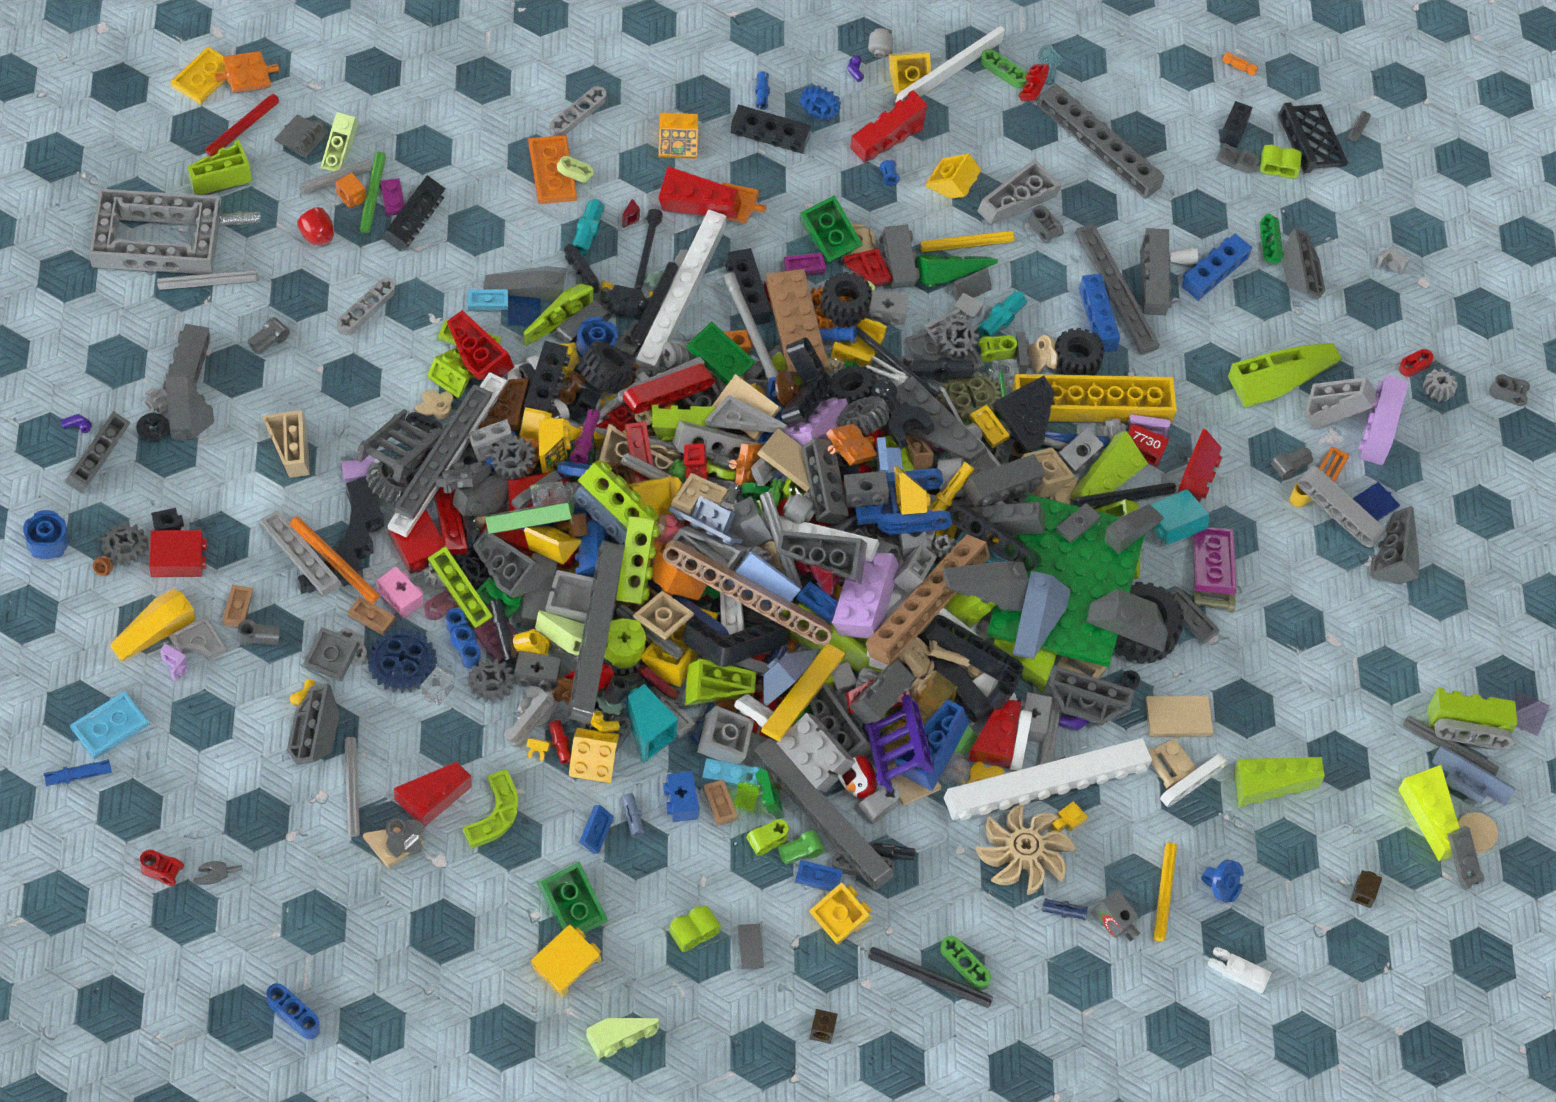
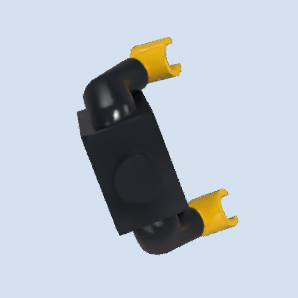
M602 280L600 287V301L608 304L607 309L612 314L639 320L653 294V291H649L647 299L639 289L614 285L613 282L609 283L605 280Z

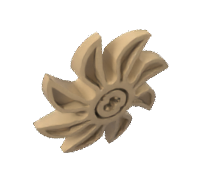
M1017 805L1008 814L1006 822L1008 831L1003 829L990 816L986 821V836L990 843L997 847L976 846L975 850L979 858L990 866L999 867L1006 862H1010L1006 868L991 878L993 883L999 885L1014 884L1019 881L1021 870H1027L1029 879L1027 895L1037 892L1043 884L1045 876L1043 867L1048 869L1061 883L1063 882L1066 873L1065 862L1061 855L1054 851H1075V846L1069 837L1057 831H1051L1041 836L1059 818L1054 814H1037L1032 817L1030 828H1024L1022 820L1024 805Z

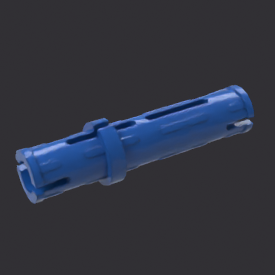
M107 759L77 767L67 768L66 766L61 770L43 774L46 787L65 782L70 784V781L112 773L110 761Z

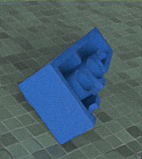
M947 699L924 725L935 771L927 774L922 768L916 767L901 774L902 776L933 791L969 725L962 706ZM912 750L894 759L896 766L898 767L912 760L913 756H915L914 751Z

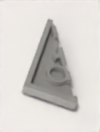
M730 395L705 420L706 425L710 427L775 432L779 428L784 433L787 431L786 424Z

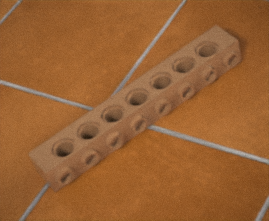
M966 534L868 639L866 646L870 658L890 666L957 593L947 588L942 570L950 567L984 564L990 557L987 542Z

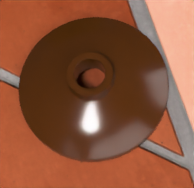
M780 370L776 376L775 388L778 401L785 408L792 397L798 394L799 387L788 370Z

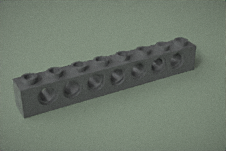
M1055 83L1040 94L1038 107L1143 198L1147 199L1162 187L1164 175L1161 171L1153 167L1146 158L1139 155L1119 135L1112 132L1105 123L1098 120L1092 112L1084 108L1064 88Z

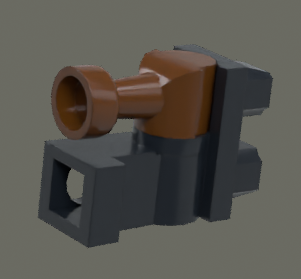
M577 364L566 381L567 387L563 388L558 396L561 402L571 404L576 397L575 391L580 393L581 396L573 410L587 417V412L590 409L594 410L603 391L594 387L583 377ZM580 403L588 405L589 410L583 409Z

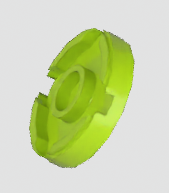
M707 459L709 474L713 472L721 478L736 479V471L722 468L712 463L711 459Z

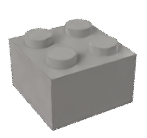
M715 706L705 716L697 752L719 761L739 765L747 756L754 720Z

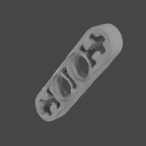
M600 86L591 88L550 122V134L552 136H560L569 133L606 102V90ZM582 104H587L590 107L588 109H582L579 106ZM568 115H575L577 118L569 120L566 117Z
M390 278L379 280L338 318V332L346 336L354 333L395 294L394 281ZM375 297L378 299V302L372 304L369 303L367 300L369 298ZM356 310H363L365 314L357 316L354 312Z
M1444 718L1436 721L1434 725L1436 736L1444 740L1498 750H1507L1514 744L1512 733L1506 729ZM1461 731H1469L1467 734H1459ZM1483 734L1489 735L1486 738H1479V736Z

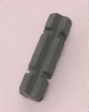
M1366 111L1361 112L1360 117L1349 133L1348 140L1357 142L1370 120V113Z

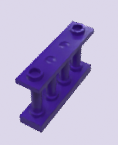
M909 694L901 697L903 702L901 710L879 720L877 723L872 722L864 725L870 739L877 769L876 780L880 786H884L889 792L893 791L891 779L913 768H922L927 774L935 771L919 704ZM906 717L907 723H905L904 727L883 737L880 736V729ZM910 734L911 739L909 743L886 754L884 753V745ZM912 750L914 751L915 756H913L912 760L888 770L887 762Z

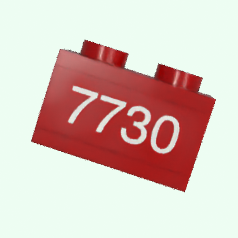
M1132 423L1128 434L1147 463L1158 468L1166 451L1169 438Z

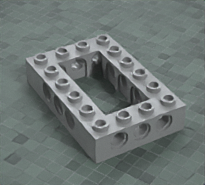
M100 189L89 252L92 267L192 274L212 273L221 214L219 196ZM119 220L196 225V234L193 236L194 250L187 243L170 244L164 241L154 243L144 242V240L138 242L117 239Z

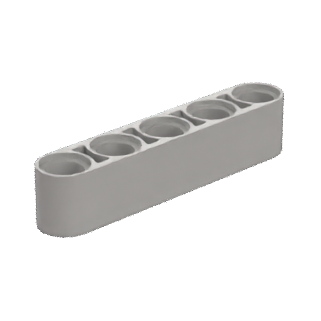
M1309 467L1298 481L1299 487L1364 546L1373 547L1383 535V526L1319 468Z

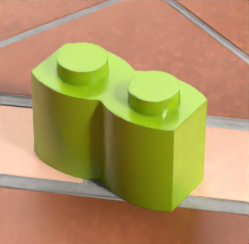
M1264 145L1261 153L1260 172L1268 175H1280L1290 179L1297 178L1300 171L1302 152L1293 148L1282 149L1276 145Z
M708 905L696 906L690 911L689 915L674 918L669 927V933L682 952H686L701 942L709 940L719 934L721 930L720 923Z

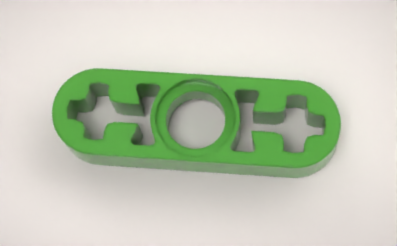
M992 49L982 52L980 62L983 67L1015 88H1023L1027 84L1025 79L1026 71ZM1006 66L1009 70L1002 71L999 67Z
M954 936L945 937L940 946L941 954L975 989H986L991 980V974L987 968L958 938ZM947 944L950 945V946H951L952 944L955 945L954 950H953V949L947 950V949H946ZM962 958H967L971 961L972 965L965 968L960 965L959 961ZM977 975L979 977L984 976V982L982 980L977 981Z

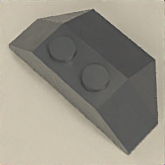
M1294 228L1284 248L1282 257L1287 287L1319 299L1326 291L1320 259L1315 247L1310 242L1309 234Z
M1117 589L1090 604L1087 623L1159 651H1164L1168 631L1156 603Z
M1054 665L1048 684L1063 713L1101 725L1130 710L1135 693L1133 689Z
M329 684L310 687L308 690L309 694L302 700L294 714L287 751L297 765L316 762L332 752L339 711L331 685Z

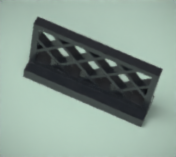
M1291 102L1283 104L1278 117L1292 148L1302 152L1300 166L1304 173H1311L1316 168L1341 167L1348 164L1322 104L1293 106ZM1310 111H1318L1320 118L1310 113ZM1296 112L1301 113L1305 117L1303 119L1298 117ZM1309 118L1316 122L1315 126L1305 121V119ZM1320 124L1325 127L1327 132L1317 128V125ZM1302 125L1311 130L1310 134L1303 130ZM1315 132L1322 136V140L1312 136V133ZM1324 139H1327L1330 142H1332L1333 147L1324 143ZM1308 140L1317 144L1318 147L1314 148L1311 146ZM1322 147L1330 153L1326 155L1318 149ZM1331 153L1338 156L1340 160L1330 157ZM1315 155L1319 156L1325 161L1317 162Z

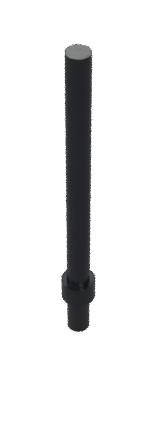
M853 323V326H856L857 336L899 371L906 373V376H909V378L913 376L935 398L939 395L925 378L915 374Z

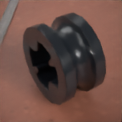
M1127 670L1121 677L1120 685L1136 690L1140 683V676L1133 670ZM1127 678L1133 679V684H1130V681L1127 683Z

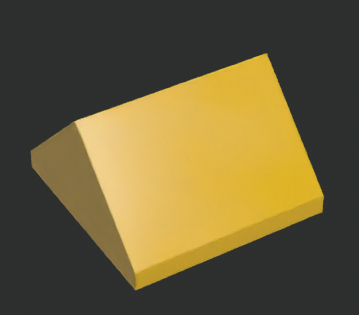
M548 525L525 527L524 530L530 550L563 565L581 544L580 539L570 537L569 534Z

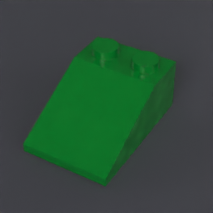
M835 195L800 212V222L828 263L863 246Z
M574 861L536 881L562 930L570 924L574 929L578 927L583 933H586L608 922L580 861Z

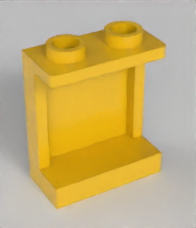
M868 318L856 324L880 345L882 344L886 334V325ZM857 336L856 343H851V341L835 342L832 347L831 359L843 361V364L846 360L850 363L856 362L860 367L871 366L873 362L872 356H876L877 352Z
M675 476L627 484L631 490H635L641 495V500L646 505H650L656 510L657 516L660 514H672L669 508L670 506L672 507L673 499L683 486L681 480ZM631 508V513L635 517H639V511L636 508Z
M570 924L530 960L532 967L562 998L569 992L568 987L595 962L599 964L602 961L600 949L593 942L589 944L585 940V934L578 927L574 929Z

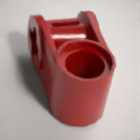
M151 849L144 851L140 855L142 873L169 886L175 885V878L185 866L180 860ZM148 861L156 862L150 866L145 864Z

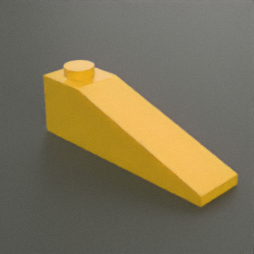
M525 407L519 440L523 436L527 439L532 438L539 443L538 420L554 419L551 418L552 414ZM563 419L564 426H568L571 449H567V452H572L575 449V440L580 437L583 426L576 428L571 426L568 420ZM594 432L592 450L601 449L604 438L603 434Z

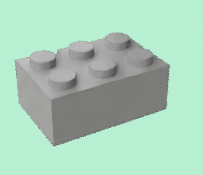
M557 570L552 584L553 591H550L545 608L546 612L585 624L593 578ZM616 591V596H615V601H614V607H613V612H612L611 621H612V619H613V615H614L615 608H616L617 601H618V600H616L617 591Z
M806 713L777 744L816 789L826 792L839 779L837 775L829 772L832 771L843 775L855 763V760L834 736L827 732L828 729L816 716Z

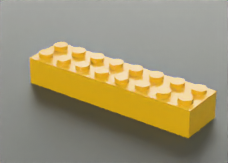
M1015 374L1012 392L1043 375ZM1044 375L1055 391L1049 421L1105 422L1107 419L1119 418L1120 423H1128L1130 415L1133 414L1166 419L1173 423L1177 411L1173 377Z

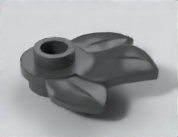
M395 818L390 820L386 825V833L389 836L386 845L389 852L396 858L404 850L409 853L421 852L422 843L418 835L425 830V826L414 819L404 821ZM395 827H398L401 829V831L396 833L393 831V829Z

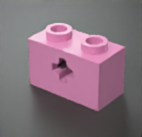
M394 567L376 580L377 591L403 619L423 605V592L418 585L414 586L407 573L401 572L397 567Z

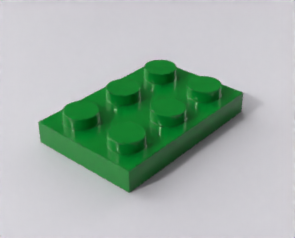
M712 321L685 347L696 358L701 357L704 360V365L726 386L735 374L741 378L755 363L744 350Z

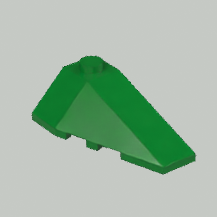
M932 254L916 255L914 263L915 268L919 269V279L917 280L925 283L927 287H936L937 283H946L997 264L998 259L987 256H964V259H962V257L947 255V259H944V257Z

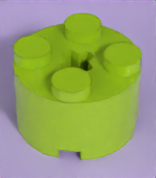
M624 618L611 621L604 657L615 667H633L644 654L646 634L641 623L637 620Z

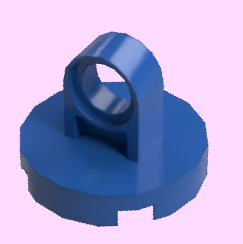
M1226 859L1219 864L1217 869L1207 867L1201 876V880L1207 886L1212 887L1217 901L1224 903L1234 902L1240 895L1243 884H1240V876H1244V871L1239 862Z

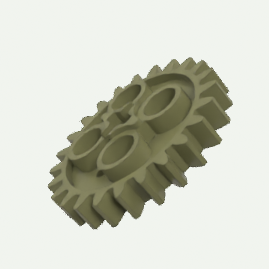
M978 371L974 374L973 378H953V380L949 379L946 384H941L963 423L969 420L971 424L970 414L985 405L994 414V411L997 410L993 404L1002 398L1001 386H998V381H993L992 376L986 378V373L979 376ZM938 389V401L950 412L940 389Z

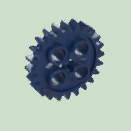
M401 628L398 634L394 629H392V635L385 632V639L377 637L378 644L372 643V650L368 651L369 658H367L369 672H372V679H377V685L384 683L385 690L391 686L393 693L397 688H400L401 694H403L405 688H408L411 693L413 686L420 689L421 682L427 685V678H433L432 671H436L435 664H437L436 650L432 649V642L427 643L426 636L420 639V632L412 635V629L408 633H404V629ZM392 648H398L399 650H397V651H392L391 649H392ZM414 652L420 653L419 655H411ZM387 666H392L393 668H392V669H386L385 667H387ZM409 670L414 671L411 674L406 673Z

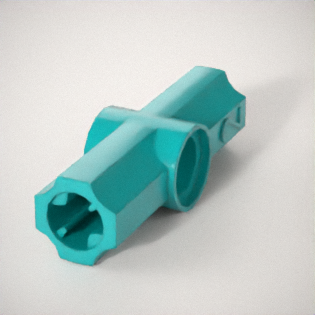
M597 199L588 201L583 217L581 216L578 221L576 236L572 245L577 248L582 256L588 254L593 238L597 237L600 219L604 212L605 204Z
M1014 291L1002 304L1000 302L997 303L989 316L978 326L977 331L980 333V336L982 338L987 336L994 337L1003 327L1007 328L1014 320L1015 315L1027 304L1024 294L1020 291Z

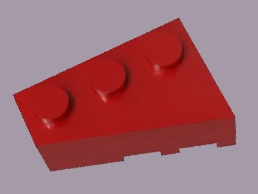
M1009 699L1003 709L993 710L971 748L968 761L982 762L986 765L1010 769L1021 709L1020 701Z
M454 762L395 787L394 800L415 820H418L426 827L472 787V776L458 762Z

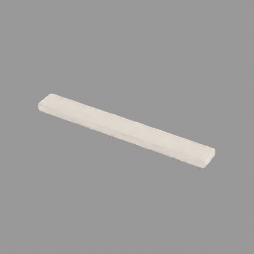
M1001 26L898 93L896 102L900 99L902 102L909 97L908 93L912 90L921 97L981 57L984 50L993 49L1002 43L1005 29Z

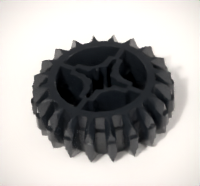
M468 548L467 554L457 556V564L475 591L489 577L493 580V577L487 571V567L481 561L474 548ZM468 570H471V572L476 574L477 577L472 575Z

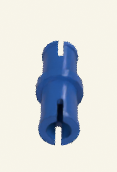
M765 71L757 73V86L755 88L757 95L756 107L759 108L760 105V110L768 108V95L770 94V87L768 86L769 73Z

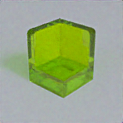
M740 781L737 786L734 806L753 813L761 786Z

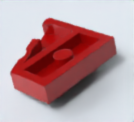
M878 248L843 257L842 262L859 277H864V281L873 283L875 287L891 283V275Z

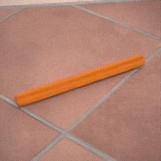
M297 516L291 519L290 526L371 604L378 601L380 595L300 517Z

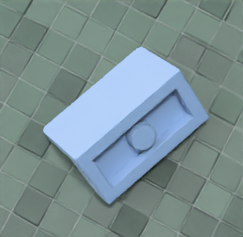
M877 438L876 453L878 455L876 460L878 472H894V466H899L903 470L901 449L886 448L885 438Z

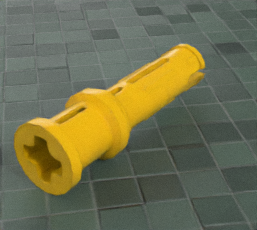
M964 462L946 488L936 494L937 498L930 507H927V510L945 511L948 506H951L952 499L975 469L967 462Z

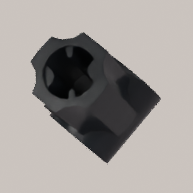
M632 672L623 677L613 676L603 694L605 700L611 704H619L634 688H640L644 684L643 676L639 672Z

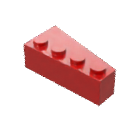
M670 166L667 167L658 197L663 211L706 216L709 209L726 215V218L737 219L741 207V200L737 189Z

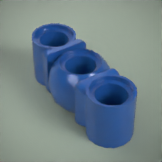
M452 608L446 614V628L450 633L451 645L458 650L464 667L472 669L473 665L478 667L481 660V649L477 644L476 633L468 626L464 612L459 608ZM461 637H466L467 639H466V640H461V639H459V638H461ZM469 654H474L475 656H474V657H468L467 655H469Z

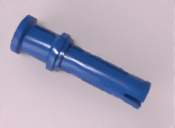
M839 326L819 328L822 340L838 343L840 341L856 343V326H851V328H840Z

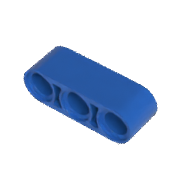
M275 983L268 987L266 994L269 1007L305 1039L316 1038L320 1033L318 1016L284 985ZM276 994L282 995V998L278 1000H275L272 997ZM293 1008L299 1010L295 1014L288 1013V1011ZM307 1023L315 1024L314 1027L309 1029L304 1027Z

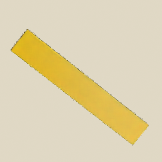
M826 644L764 724L761 732L780 742L844 659L845 653L830 644Z

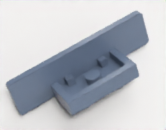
M582 485L573 498L621 546L625 547L627 528Z
M699 496L693 514H687L671 506L669 508V511L675 514V518L682 521L688 520L690 521V526L697 529H706V534L713 537L719 536L722 538L721 541L728 545H733V543L741 544L743 539L728 532L735 512L705 497Z
M1443 745L1440 746L1432 760V763L1437 766L1441 765L1442 769L1449 772L1445 780L1450 788L1458 790L1468 796L1470 800L1482 804L1486 795H1489L1506 805L1515 791V787Z

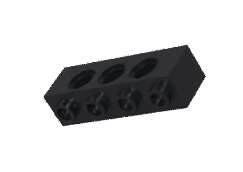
M739 104L731 123L732 134L804 154L811 132V125Z
M426 175L381 238L399 251L404 246L408 248L415 239L412 237L414 232L418 234L425 224L422 223L424 218L429 220L435 210L432 207L434 205L439 206L445 198L442 194L446 188Z
M752 249L728 252V260H725L726 271L735 274L755 324L770 323L771 308Z
M544 341L525 400L523 416L525 407L546 411L553 415L555 409L553 401L558 399L560 393L558 385L559 382L563 383L566 371H563L564 366L568 367L571 355H567L568 346Z

